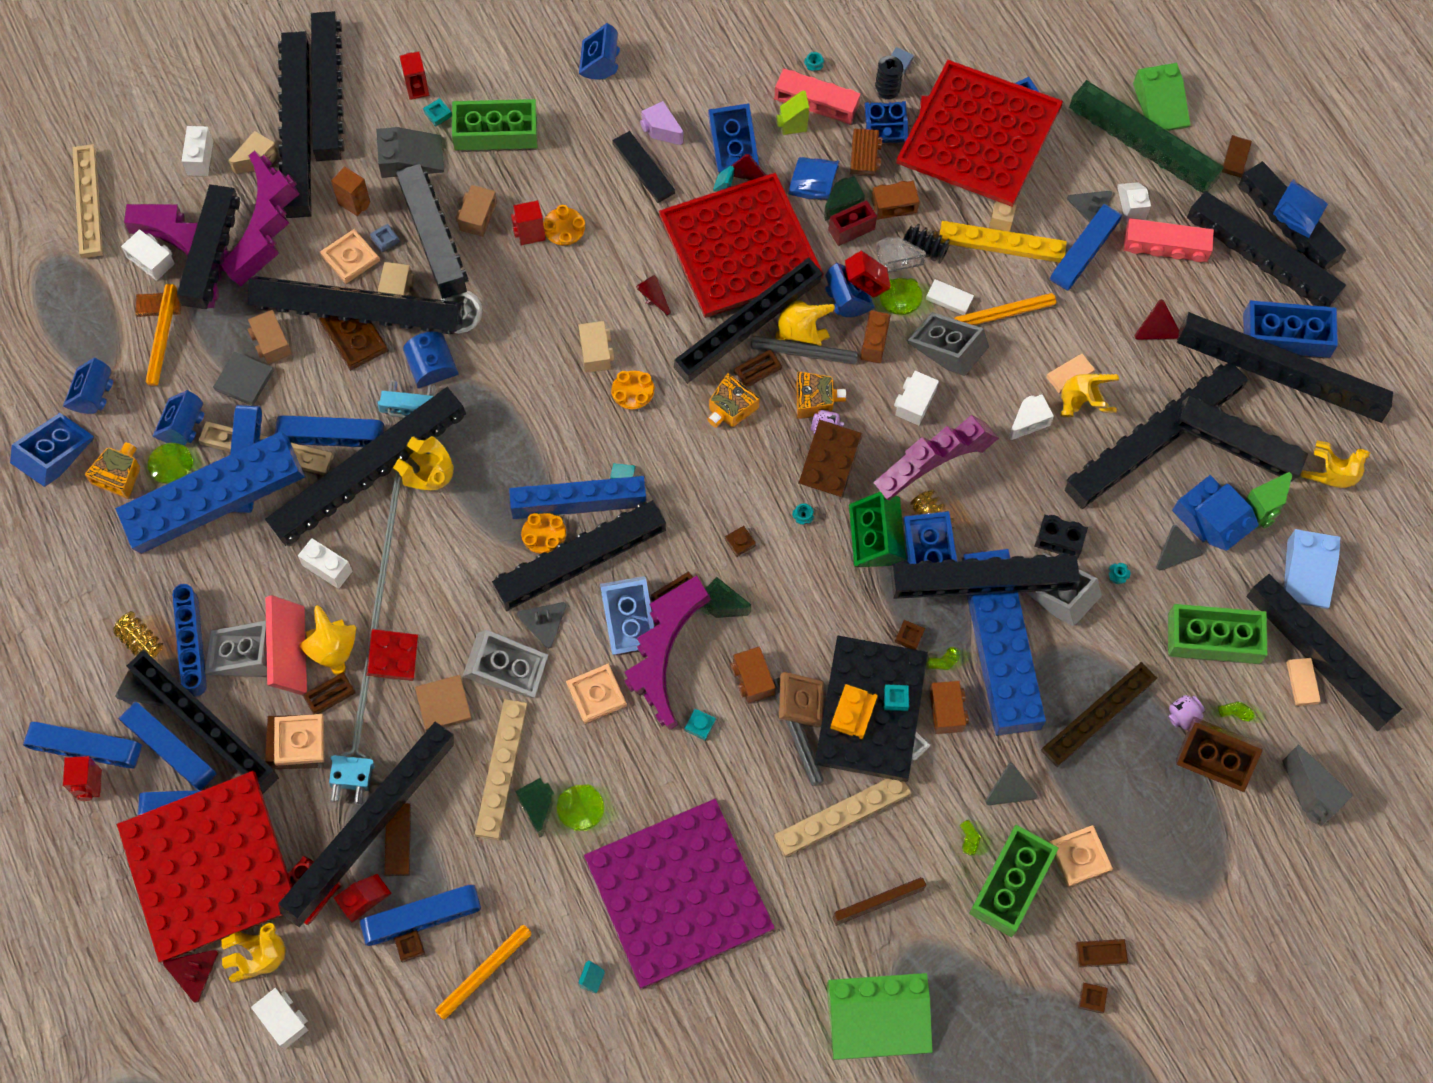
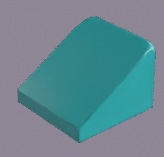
M733 166L727 167L718 174L713 191L717 192L731 187L734 179Z
M613 463L610 479L634 477L635 465Z
M586 961L578 982L580 988L597 993L605 971L593 962Z

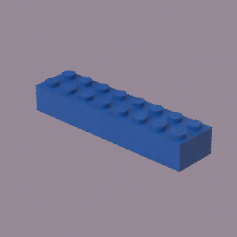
M280 431L115 509L131 548L142 554L305 478V475L289 438Z
M1009 549L964 554L962 561L969 558L988 560L992 557L1010 559ZM1018 593L967 595L995 735L1041 730L1046 720Z

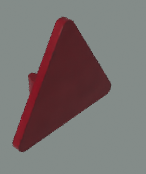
M745 154L731 165L734 168V177L753 180L766 175L749 154Z
M655 275L636 286L637 290L648 298L645 304L651 306L655 304L666 315L671 314Z
M1163 299L1157 302L1134 335L1136 340L1178 338L1179 328Z
M211 950L166 960L163 966L191 1000L197 1003L201 998L218 952Z

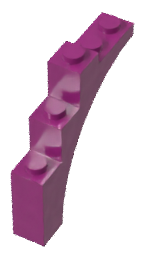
M255 150L248 155L257 177L255 210L242 239L221 265L227 275L240 286L279 254L275 247L277 243L273 237L290 224L285 217L287 213L283 208L300 194L295 188L297 183L289 174L285 176L274 167L271 168L272 162L264 154L260 156Z
M126 204L124 223L129 233L135 234L140 229L146 235L150 233L153 237L174 245L188 256L198 223H185L184 213H181L178 204ZM226 246L224 249V259L231 253ZM220 264L219 269H218V271H219V279H218V281H220V279H221V271H225V270L223 269V267L221 266V264ZM214 283V296L212 302H209L208 308H214L215 300L219 298L217 283Z
M971 415L955 429L946 426L931 440L921 437L905 451L906 455L874 481V484L887 500H891L904 488L932 469L967 453H983L999 438L986 422Z
M697 575L649 604L653 610L650 612V615L657 626L637 637L640 643L637 646L643 658H648L624 672L627 676V679L624 681L631 692L635 690L639 695L647 692L644 694V697L650 707L653 705L658 711L655 714L657 720L662 727L666 725L670 730L678 726V723L671 710L667 694L666 672L669 655L675 639L684 624L698 609L712 600Z

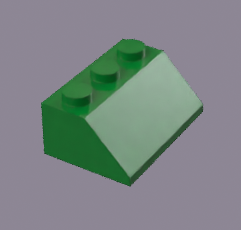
M880 491L849 504L855 567L890 566L906 560L899 496L887 500Z

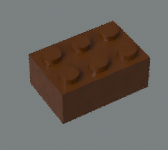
M819 419L799 484L843 498L863 433Z
M1193 717L1176 757V765L1245 792L1263 748L1261 743Z

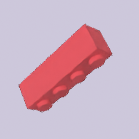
M783 68L775 86L774 100L785 103L799 92L806 91L809 111L851 125L859 107L861 93Z
M1129 218L1125 228L1123 251H1129L1134 254H1151L1156 257L1166 256L1174 259L1207 262L1213 249L1214 229Z

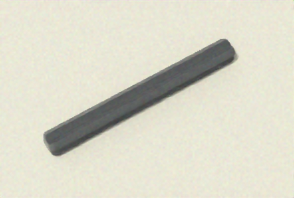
M753 336L751 342L753 349L766 351L771 349L773 352L856 364L858 356L856 351Z
M780 678L773 680V683L775 685V695L780 705ZM786 720L811 785L816 786L823 783L824 779L819 766L814 765L815 756L802 724Z

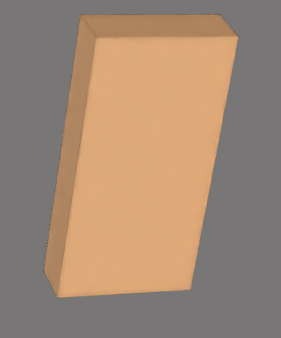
M1080 354L1048 373L1046 378L1057 392L1061 393L1068 379L1079 374H1093L1095 369L1086 357Z
M1312 659L1288 660L1286 663L1295 705L1319 704L1321 701Z

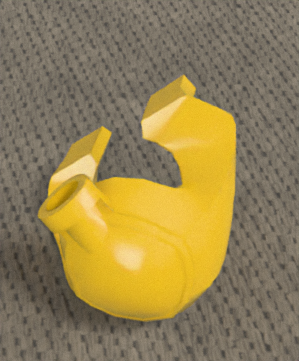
M802 300L790 303L779 315V331L776 332L775 339L801 341L821 346V342L829 339L830 336L826 328L816 329V320L833 312L835 305H807Z
M1079 374L1068 379L1061 392L1063 411H1061L1060 416L1073 417L1074 412H1078L1082 404L1089 401L1091 406L1099 408L1104 413H1116L1117 408L1108 407L1109 405L1105 402L1098 385L1100 383L1119 381V376L1117 374Z
M412 436L407 444L410 449L415 451L410 457L419 465L420 471L418 473H414L413 467L400 458L393 467L401 475L404 486L422 490H438L443 488L451 481L454 469L448 452L432 436L426 440H419Z
M1317 440L1315 447L1318 448H1315L1314 455L1326 459L1325 466L1327 472L1318 473L1304 470L1300 474L1302 478L1333 487H1351L1361 480L1364 474V464L1366 458H1369L1370 452L1364 449H1357L1356 453L1353 452L1348 459L1342 460L1334 454L1329 442Z
M316 605L314 610L316 629L305 632L307 639L301 642L299 647L315 662L325 667H330L333 674L345 673L346 667L344 662L347 661L351 654L355 641L356 626H346L342 619L331 623L323 609Z
M267 923L262 926L260 935L236 932L221 939L223 950L239 944L246 948L253 957L251 961L247 960L240 953H234L222 958L224 969L229 967L239 968V971L229 976V980L232 983L261 974L271 973L284 961L286 953L285 944L282 938L275 933L276 928L273 923Z

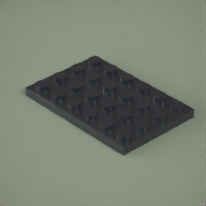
M837 635L814 765L908 782L928 652ZM845 684L868 691L867 693L878 695L863 739H860L859 736H851L830 728ZM885 685L909 686L908 711L884 710Z

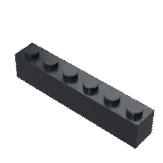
M1263 161L1243 174L1238 184L1242 191L1248 194L1256 206L1267 214L1270 221L1282 230L1284 236L1296 245L1299 252L1303 253L1309 260L1324 270L1329 269L1342 259L1346 252L1345 247L1320 221H1318L1308 238L1290 229L1273 215L1288 187Z
M209 184L177 291V297L181 306L207 309L209 302L213 300L214 283H217L219 279L218 269L220 264L222 265L224 262L225 246H228L230 240L229 231L230 228L234 227V214L240 206V197L237 196L235 188Z
M1188 396L1181 402L1172 424L1280 477L1290 472L1292 474L1291 481L1300 477L1308 453L1302 451L1299 446L1290 445L1282 441L1280 437L1269 435L1263 432L1260 427L1249 425L1243 422L1241 418L1230 416L1224 413L1221 408L1210 406L1204 403L1202 399L1194 396Z

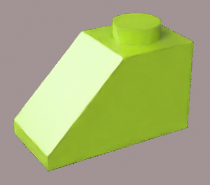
M806 91L799 92L780 106L779 115H776L777 126L781 127L783 135L807 132L809 104Z

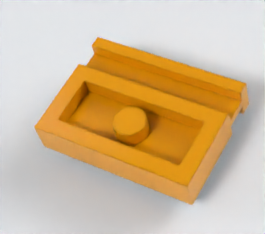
M845 684L830 728L851 736L856 735L863 739L878 695H872L867 693L868 691Z

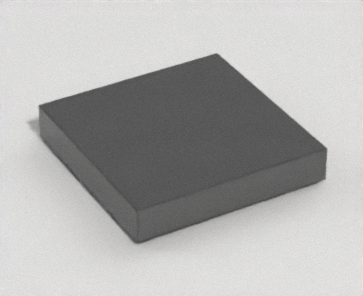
M233 352L213 388L219 393L254 406L274 369L269 365Z

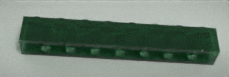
M1088 80L1072 96L1069 108L1076 114L1083 116L1093 125H1097L1105 130L1110 136L1116 137L1126 146L1141 153L1143 157L1152 160L1162 169H1166L1178 179L1185 181L1195 190L1202 193L1205 190L1209 192L1220 178L1224 166Z

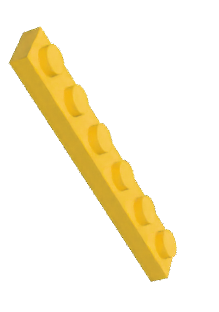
M948 221L941 222L939 236L943 235V243L950 239L949 245L1058 263L1065 256L1067 241Z

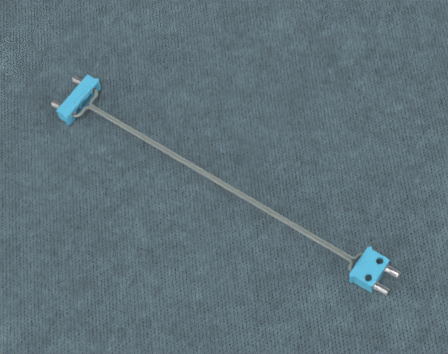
M392 380L390 381L389 391L381 392L378 408L381 413L404 418L406 417L405 415H409L435 396L436 386L429 385L427 395L396 392L398 382L394 381L393 386ZM397 470L371 630L378 629L401 483V475ZM370 636L352 749L349 752L342 753L341 756H331L332 767L329 784L332 788L331 802L335 800V803L339 802L341 789L356 790L354 803L358 805L359 801V805H362L364 792L369 791L372 769L375 768L373 760L367 759L364 754L358 751L370 676H366ZM355 751L356 755L362 758L346 757V755H351Z

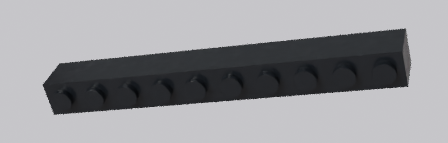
M306 31L281 33V41H278L279 54H281V58H278V67L281 71V75H278L279 87L282 88V92H278L279 104L282 105V109L278 110L279 121L282 122V127L278 128L279 138L282 139V144H279V155L282 157V162H279V171L285 176L289 174L297 183L295 188L300 194L283 209L287 213L285 215L286 218L312 217L309 41Z
M261 276L249 278L248 305H256L255 308L260 310H267L271 307L276 308L277 312L294 310L299 315L317 313V317L330 318V315L338 316V320L344 321L355 318L360 323L378 321L379 325L392 326V323L400 324V328L412 329L413 326L421 327L422 331L428 332L439 329L444 334H455L456 331L462 329L463 302Z
M1187 313L1179 329L1176 342L1178 344L1380 423L1383 422L1392 408L1393 391L1193 313Z
M1229 363L1224 366L1220 364L1213 370L1211 376L1202 377L1197 382L1196 387L1186 389L1181 394L1180 399L1177 401L1171 400L1161 413L1155 412L1148 419L1149 422L1136 426L1130 436L1124 435L1112 449L1110 447L1105 449L1100 454L1099 459L1096 461L1090 460L1083 467V471L1080 473L1074 472L1066 480L1068 483L1065 487V492L1081 509L1085 508L1186 432L1172 424L1181 402L1188 396L1198 397L1210 406L1220 407L1244 388L1248 378L1236 366Z
M447 386L265 518L266 522L285 546L296 542L301 534L307 530L314 529L319 521L333 515L342 504L351 502L356 494L370 488L379 477L388 475L399 458L407 461L410 455L415 452L407 446L412 436L419 440H426L431 436L439 437L446 431V428L452 424L459 423L464 418V415H466L463 405Z
M436 721L430 726L278 903L280 914L299 928L454 746V734Z

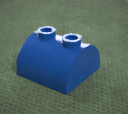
M606 23L582 40L579 74L589 79H605L617 72L618 64L615 61L620 48L617 46L618 32L612 25Z
M836 263L828 269L825 274L828 286L825 287V290L830 297H834L836 302L834 304V311L837 315L856 317L875 308L870 295L848 281L846 266Z
M436 331L421 333L411 338L404 345L403 351L418 389L459 375L442 333Z
M95 357L79 366L75 371L63 407L85 414H93L98 410L101 411L107 399L103 398L104 391L108 392L113 385V380L109 378L111 368Z
M189 390L170 397L153 437L178 446L186 445L187 442L191 443L196 436V431L193 430L195 423L199 424L204 417V412L201 411L203 401Z

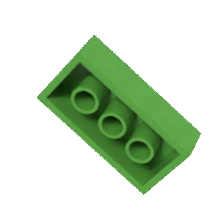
M536 99L452 101V139L454 150L538 148Z
M1174 604L1168 613V656L1260 664L1267 656L1266 611Z
M1015 824L969 914L1012 938L1059 848Z

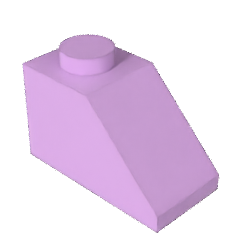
M663 101L641 111V127L644 132L649 133L651 138L678 145L683 144V130Z

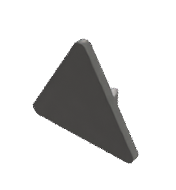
M1112 191L1068 195L1067 200L1090 223L1103 204H1109Z
M1173 525L1157 562L1156 569L1160 571L1200 556L1202 551L1178 526Z
M560 602L518 611L516 615L541 643L549 649L553 645L566 604Z
M130 671L125 675L115 695L117 699L123 700L130 705L133 702L157 706L163 705V702Z
M1009 763L985 802L987 805L1034 800L1037 798V794L1013 763Z

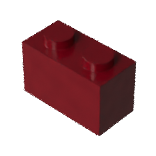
M866 200L830 216L828 231L837 245L840 246L875 230L877 215Z

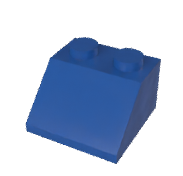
M1211 475L1181 497L1172 510L1202 542H1205L1207 539L1195 508L1222 488Z
M1229 484L1224 485L1195 508L1208 544L1225 551L1229 550L1259 526L1252 507Z

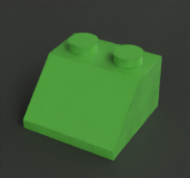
M1290 472L1252 489L1245 499L1252 507L1259 526L1255 529L1261 526L1263 528L1271 526L1275 522V517L1281 514L1280 510L1286 503L1292 479Z

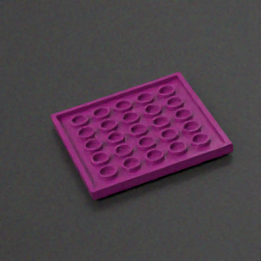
M712 799L584 855L640 989L775 930L716 799Z

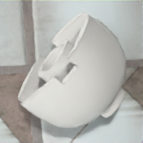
M467 291L441 299L464 303L462 329L455 333L468 332L475 328L481 320L482 305L478 297L472 292Z

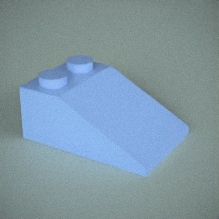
M1295 529L1288 538L1284 589L1299 604L1325 609L1330 607L1339 561L1340 537Z
M645 576L600 584L612 655L638 650L637 646L640 643L637 637L654 628V622L650 615L652 610L649 605L650 598Z

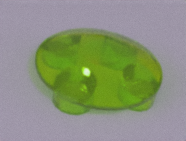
M913 278L889 279L891 289L880 294V301L883 307L897 315H906L917 310L923 299L918 282Z
M166 443L157 447L148 459L150 475L158 482L166 484L188 475L194 465L190 451L178 443Z
M575 785L559 795L557 814L566 827L576 831L589 830L602 819L604 802L601 795L592 785Z

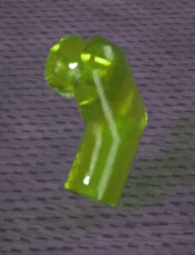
M956 647L948 648L941 658L929 657L928 669H951L959 661L960 653Z
M1240 701L1218 707L1221 717L1234 715L1247 722L1252 721L1255 717L1254 711Z
M968 819L959 825L966 835L962 844V851L967 855H973L978 851L981 837Z

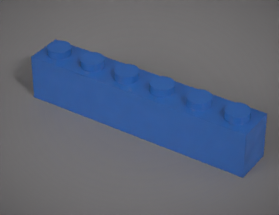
M644 476L509 488L513 519L528 518L533 513L565 515L630 509L646 502Z

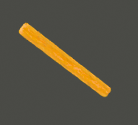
M166 284L164 287L146 376V383L150 386H157L159 384L178 290L176 285Z
M1053 293L957 316L954 319L971 325H978L1053 306L1056 304V297Z
M521 925L436 1008V1013L443 1020L446 1019L531 936L532 933L529 928Z

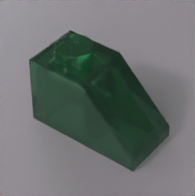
M855 176L843 178L835 183L825 205V221L829 220L830 216L864 202L865 195Z
M718 577L705 588L712 599L700 608L705 614H711L715 618L748 616L751 613V604Z
M541 777L515 791L539 838L544 835L553 806L551 796L554 795L548 782L544 784Z

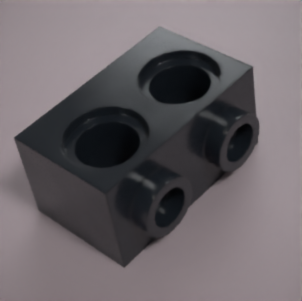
M1044 514L1034 547L1057 554L1077 555L1078 560L1088 527L1083 526L1079 522L1062 520L1056 515L1048 516ZM1046 529L1053 530L1055 534L1047 533ZM1068 536H1074L1077 541H1071Z

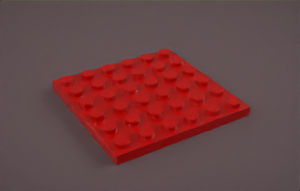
M947 59L896 159V164L1013 207L1063 105V101Z
M776 172L659 210L660 219L704 318L748 304L808 257L823 273Z
M251 771L116 824L158 962L162 963L224 939L233 933L247 930L282 916L278 903L292 888V884L255 772Z

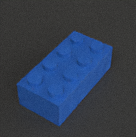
M1250 300L1243 313L1244 334L1295 354L1330 358L1338 346L1337 308Z

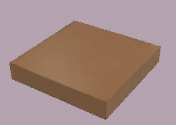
M788 672L781 673L779 719L820 727L823 718L824 681Z
M460 675L415 687L426 731L435 721L441 726L447 727L472 720Z

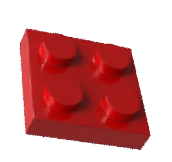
M372 629L366 676L413 681L418 634Z

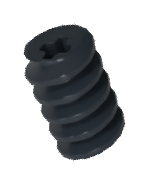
M885 56L878 62L875 89L880 98L885 100L895 98L900 92L904 69L901 60L897 57Z
M919 223L915 227L910 226L904 236L902 245L906 246L909 244L910 250H914L917 247L916 252L921 254L924 251V257L926 258L932 254L931 260L936 261L939 259L940 264L949 249L950 239L943 243V235L935 239V231L927 235V227L919 231Z

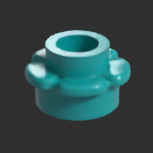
M811 52L807 55L804 64L808 70L819 71L823 68L824 59L820 53Z
M802 503L793 510L792 516L798 524L804 525L813 521L814 510L810 505Z
M1114 563L1109 567L1110 572L1108 575L1113 583L1123 584L1130 578L1131 572L1127 569V565L1124 563Z

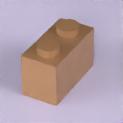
M471 185L469 192L464 194L463 207L458 210L456 215L460 231L484 237L497 204L495 191Z
M273 310L248 319L251 328L247 329L252 341L257 340L259 345L255 346L260 358L265 357L267 364L292 355Z

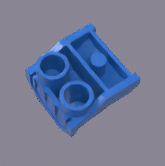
M906 101L901 103H864L866 130H879L878 137H882V143H901L907 140L908 119Z
M799 157L788 194L805 199H829L840 161Z
M1293 179L1273 215L1290 229L1309 238L1328 204L1307 188L1296 183Z

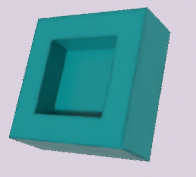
M440 98L423 108L424 114L435 127L452 117L451 110Z
M885 685L884 710L908 711L909 686Z
M695 708L685 727V731L706 741L716 722V718Z

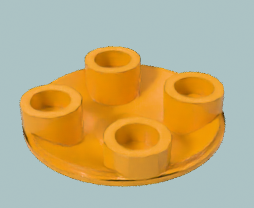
M559 205L556 209L549 212L543 222L545 236L557 245L574 244L581 239L585 231V220L582 215L566 205Z
M635 370L619 372L611 387L614 401L625 409L644 407L651 401L655 392L650 374Z
M533 513L528 516L527 521L523 525L521 532L522 541L532 552L539 554L543 552L549 553L564 542L566 527L560 516L550 513Z

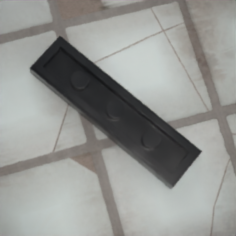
M630 131L612 140L614 147L657 203L675 194L674 187Z

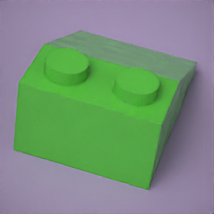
M1171 63L1138 69L1133 86L1150 134L1190 127L1184 82L1178 64Z

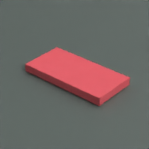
M270 595L265 597L267 685L300 695L307 693L306 654L299 647V644L305 640V607Z

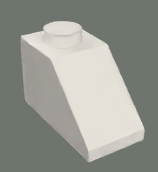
M1139 182L1118 184L1117 188L1125 222H1128L1129 218L1146 220L1151 208L1147 188Z
M1043 395L1029 396L1023 400L1009 435L1010 440L1051 425L1054 416Z

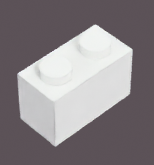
M187 126L181 161L187 175L208 176L213 139L208 127Z
M140 229L121 246L126 257L156 281L175 264L171 257L173 255L171 250L165 245L160 246L150 233L146 235Z
M914 371L912 377H907L903 389L905 391L903 395L899 394L894 406L897 407L895 416L919 426L936 393L939 381Z
M312 538L298 555L303 567L338 589L352 573L347 560Z
M274 988L251 1008L279 1046L285 1050L309 1031L305 1026L308 1020L300 1010L295 1012L290 1004L293 1001L285 990L280 993Z

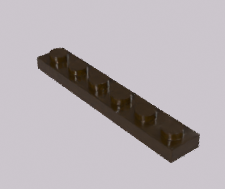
M1140 662L1041 749L1042 753L1056 767H1059L1157 680V677Z

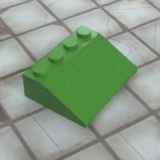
M927 973L828 980L826 986L833 1060L932 1053L930 996Z

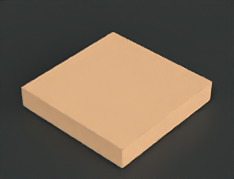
M355 229L320 251L323 259L345 284L380 261L379 256Z
M609 663L566 681L584 724L627 706Z
M323 714L275 717L274 763L276 766L324 762Z
M1093 825L1049 842L1059 848L1055 859L1068 887L1113 870Z

